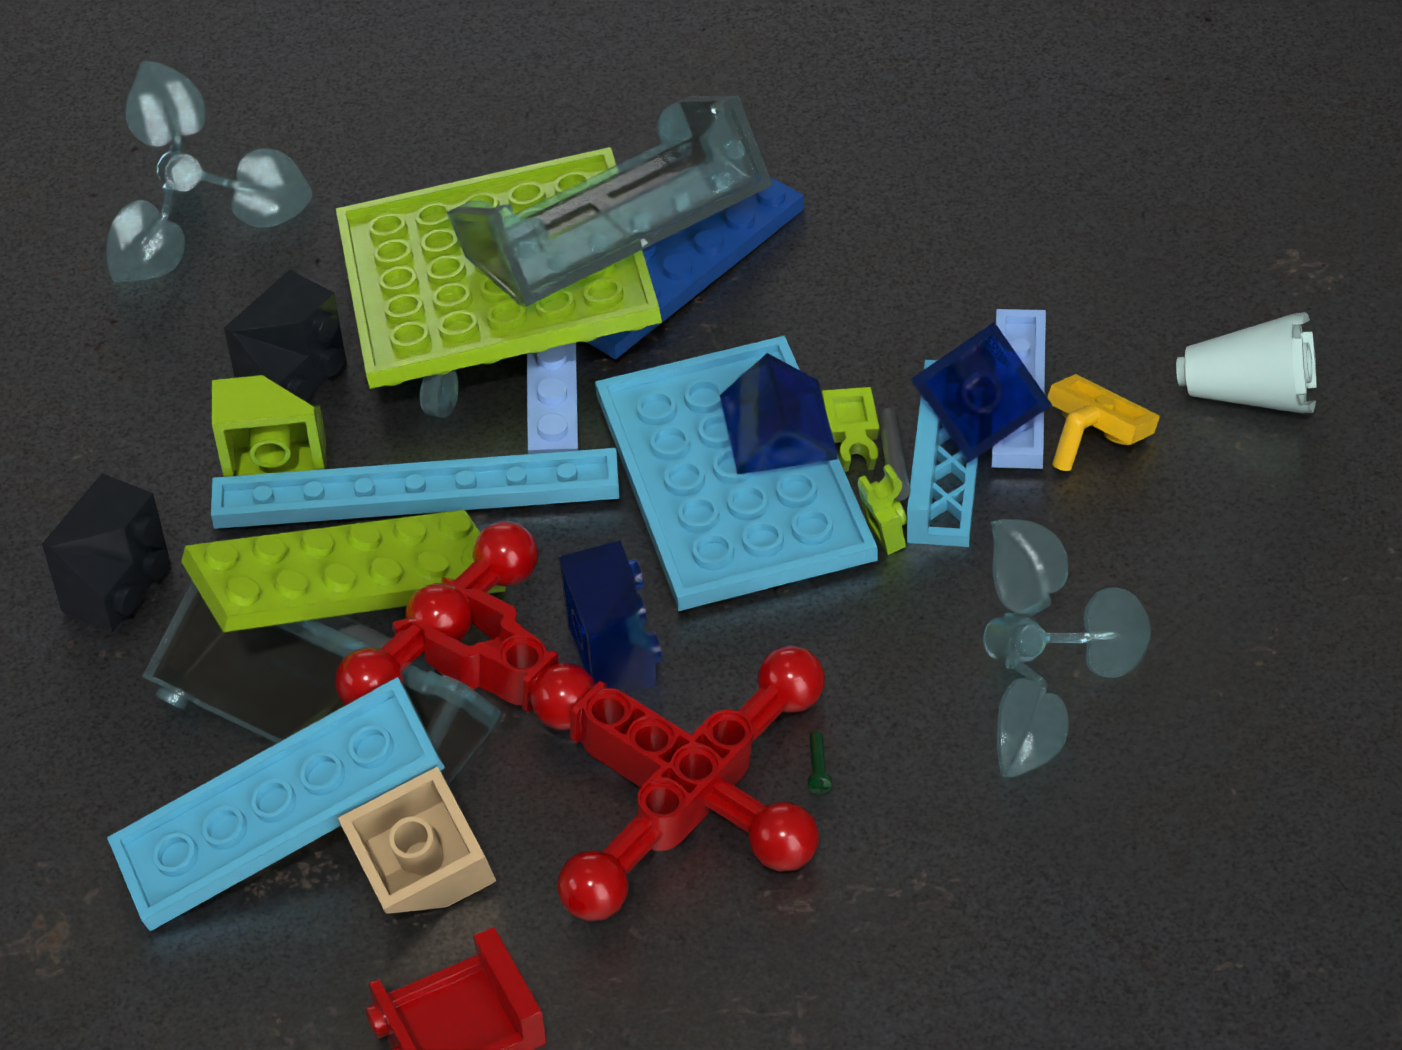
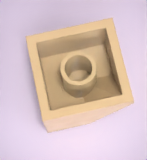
M438 766L338 817L386 914L449 907L496 882L488 861Z

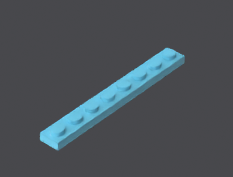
M616 448L215 477L212 478L211 519L214 529L447 512L464 509L474 510L620 499Z

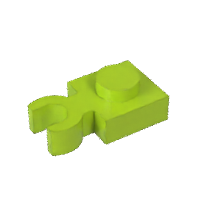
M871 387L822 390L819 402L824 426L832 443L842 442L838 458L844 472L849 471L852 454L863 456L866 460L867 469L874 470L878 457V448L872 440H877L880 428Z

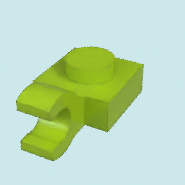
M887 464L883 466L885 476L879 483L875 481L870 484L864 475L858 479V490L865 520L887 555H890L906 547L902 526L907 524V516L900 501L895 500L902 490V481L893 467Z

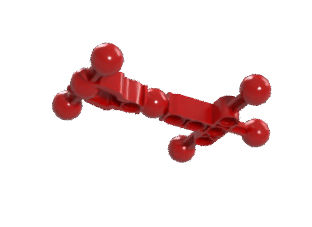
M501 521L483 529L473 546V564L455 580L442 577L441 583L429 584L414 592L407 604L405 618L392 623L395 636L381 649L369 647L357 649L345 656L338 666L334 685L340 701L346 706L396 677L403 684L402 672L424 652L425 662L459 688L474 690L481 687L514 705H522V709L528 713L534 710L536 717L544 725L556 730H570L571 741L575 743L582 742L584 749L592 757L641 787L638 791L637 815L603 851H581L569 858L558 876L557 892L562 905L572 916L582 920H605L617 913L628 895L629 882L626 875L651 849L665 851L676 847L711 810L749 833V842L753 855L763 866L779 872L797 870L810 862L819 845V832L815 818L804 807L792 802H777L765 806L735 787V785L742 779L750 767L752 743L781 712H801L817 702L825 687V674L821 661L811 651L802 647L783 646L775 649L766 655L758 670L757 683L759 690L739 711L728 709L716 711L690 735L626 693L614 688H607V684L602 681L595 684L594 678L584 668L571 663H559V654L553 650L548 652L543 642L517 623V612L512 605L487 593L495 585L505 587L518 585L531 576L538 563L539 549L535 537L521 524ZM471 623L492 639L476 643L473 646H467L461 642L469 631Z

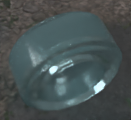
M454 370L447 374H434L423 378L420 389V404L426 415L447 418L453 411L459 389L458 377Z

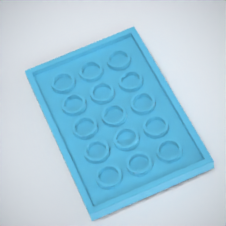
M785 335L595 381L596 396L678 611L878 561V547Z

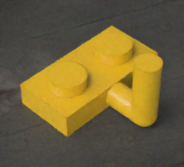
M1077 374L1051 385L1046 403L1062 410V415L1066 418L1052 465L1062 471H1070L1072 469L1084 429L1094 426L1098 428L1112 442L1132 445L1155 433L1160 415Z

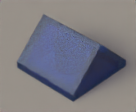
M766 353L719 395L737 475L837 460V450L817 379Z

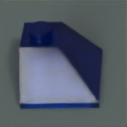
M995 322L910 379L967 463L1052 406Z

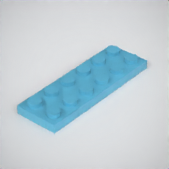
M396 677L112 834L107 839L141 921L152 931L341 826L338 817L437 766L439 770L444 769L445 766L404 685Z

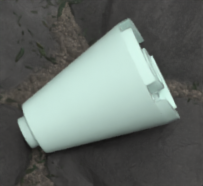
M1306 312L1294 313L1187 346L1185 357H1178L1176 362L1179 387H1187L1188 393L1192 397L1302 414L1313 413L1316 400L1306 401L1307 388H1317L1314 339L1312 331L1302 332L1301 324L1310 321L1309 315Z

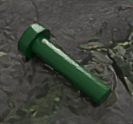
M814 731L810 734L812 775L808 777L807 782L808 790L813 794L820 795L831 790L832 778L825 770L823 734Z

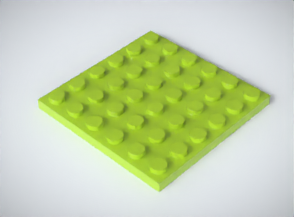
M611 147L336 208L364 367L370 389L381 386H395L416 378L443 375L460 368L482 363L492 364L513 356L540 353L557 346L579 341L589 342L598 337L624 331H637L646 326L662 323L659 304Z

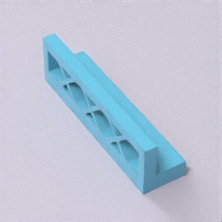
M925 360L910 495L907 507V543L969 547L985 387L945 385V361ZM944 402L973 404V409L958 419H955L943 407ZM956 435L968 447L951 456L940 444ZM952 472L964 484L947 494L935 482ZM948 510L960 521V529L930 527V521Z

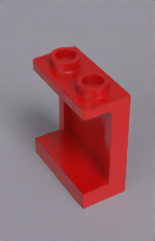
M495 927L473 935L476 955L390 993L386 992L380 979L368 983L372 1004L365 1007V1012L376 1038L380 1039L387 1036L392 1046L390 1050H533L546 1044L542 1011Z

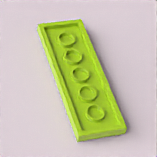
M464 509L186 545L181 562L224 633L407 606L414 592L426 585L441 583L442 577L455 580L474 563L472 557L473 546L480 531ZM495 585L487 593L505 592L506 587Z

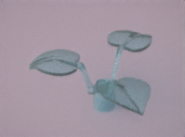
M142 61L139 64L136 78L126 100L125 117L131 133L135 138L147 145L160 147L173 140V145L169 147V152L161 157L157 166L158 176L164 183L162 187V192L164 193L163 209L159 213L157 208L150 202L136 200L124 206L115 216L107 237L106 264L110 278L116 282L156 279L167 275L180 263L185 250L184 234L176 223L166 220L171 214L174 190L189 191L196 187L200 180L236 189L231 200L233 214L241 221L256 227H271L291 220L307 206L312 198V189L295 162L284 153L274 149L261 148L246 154L238 163L236 169L237 181L202 171L199 162L194 157L180 150L183 144L181 136L195 134L204 125L206 110L203 97L197 87L183 74L169 66L152 61Z
M1001 519L991 522L994 538L993 581L1001 603L1008 610L1015 613H1005L1003 617L992 619L985 628L983 643L991 657L1006 660V668L1015 669L1026 677L1015 679L1007 687L1001 699L998 712L997 753L1001 776L1014 777L1043 766L1053 760L1060 753L1066 742L1069 725L1067 709L1062 698L1056 694L1046 693L1047 681L1025 665L1023 661L1034 660L1044 651L1046 643H1087L1086 664L1089 670L1102 677H1121L1133 671L1144 659L1150 645L1151 626L1149 625L1150 618L1135 595L1122 588L1109 587L1096 592L1086 605L1083 619L1087 633H1045L1036 621L1026 618L1048 608L1051 604L1049 594L1058 591L1064 586L1068 576L1066 551L1059 538L1053 532L1037 523L1019 519Z

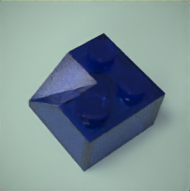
M620 540L559 556L566 622L583 668L594 678L595 684L602 681L607 684V688H614L626 694L656 686L655 664L662 662L663 658L655 631L646 633L643 625L647 623V615L642 597L637 591L644 589V581L637 559H627Z

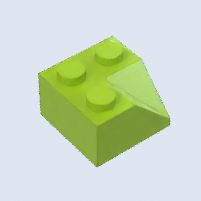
M263 375L212 380V428L223 477L327 469L326 436L320 405H310Z

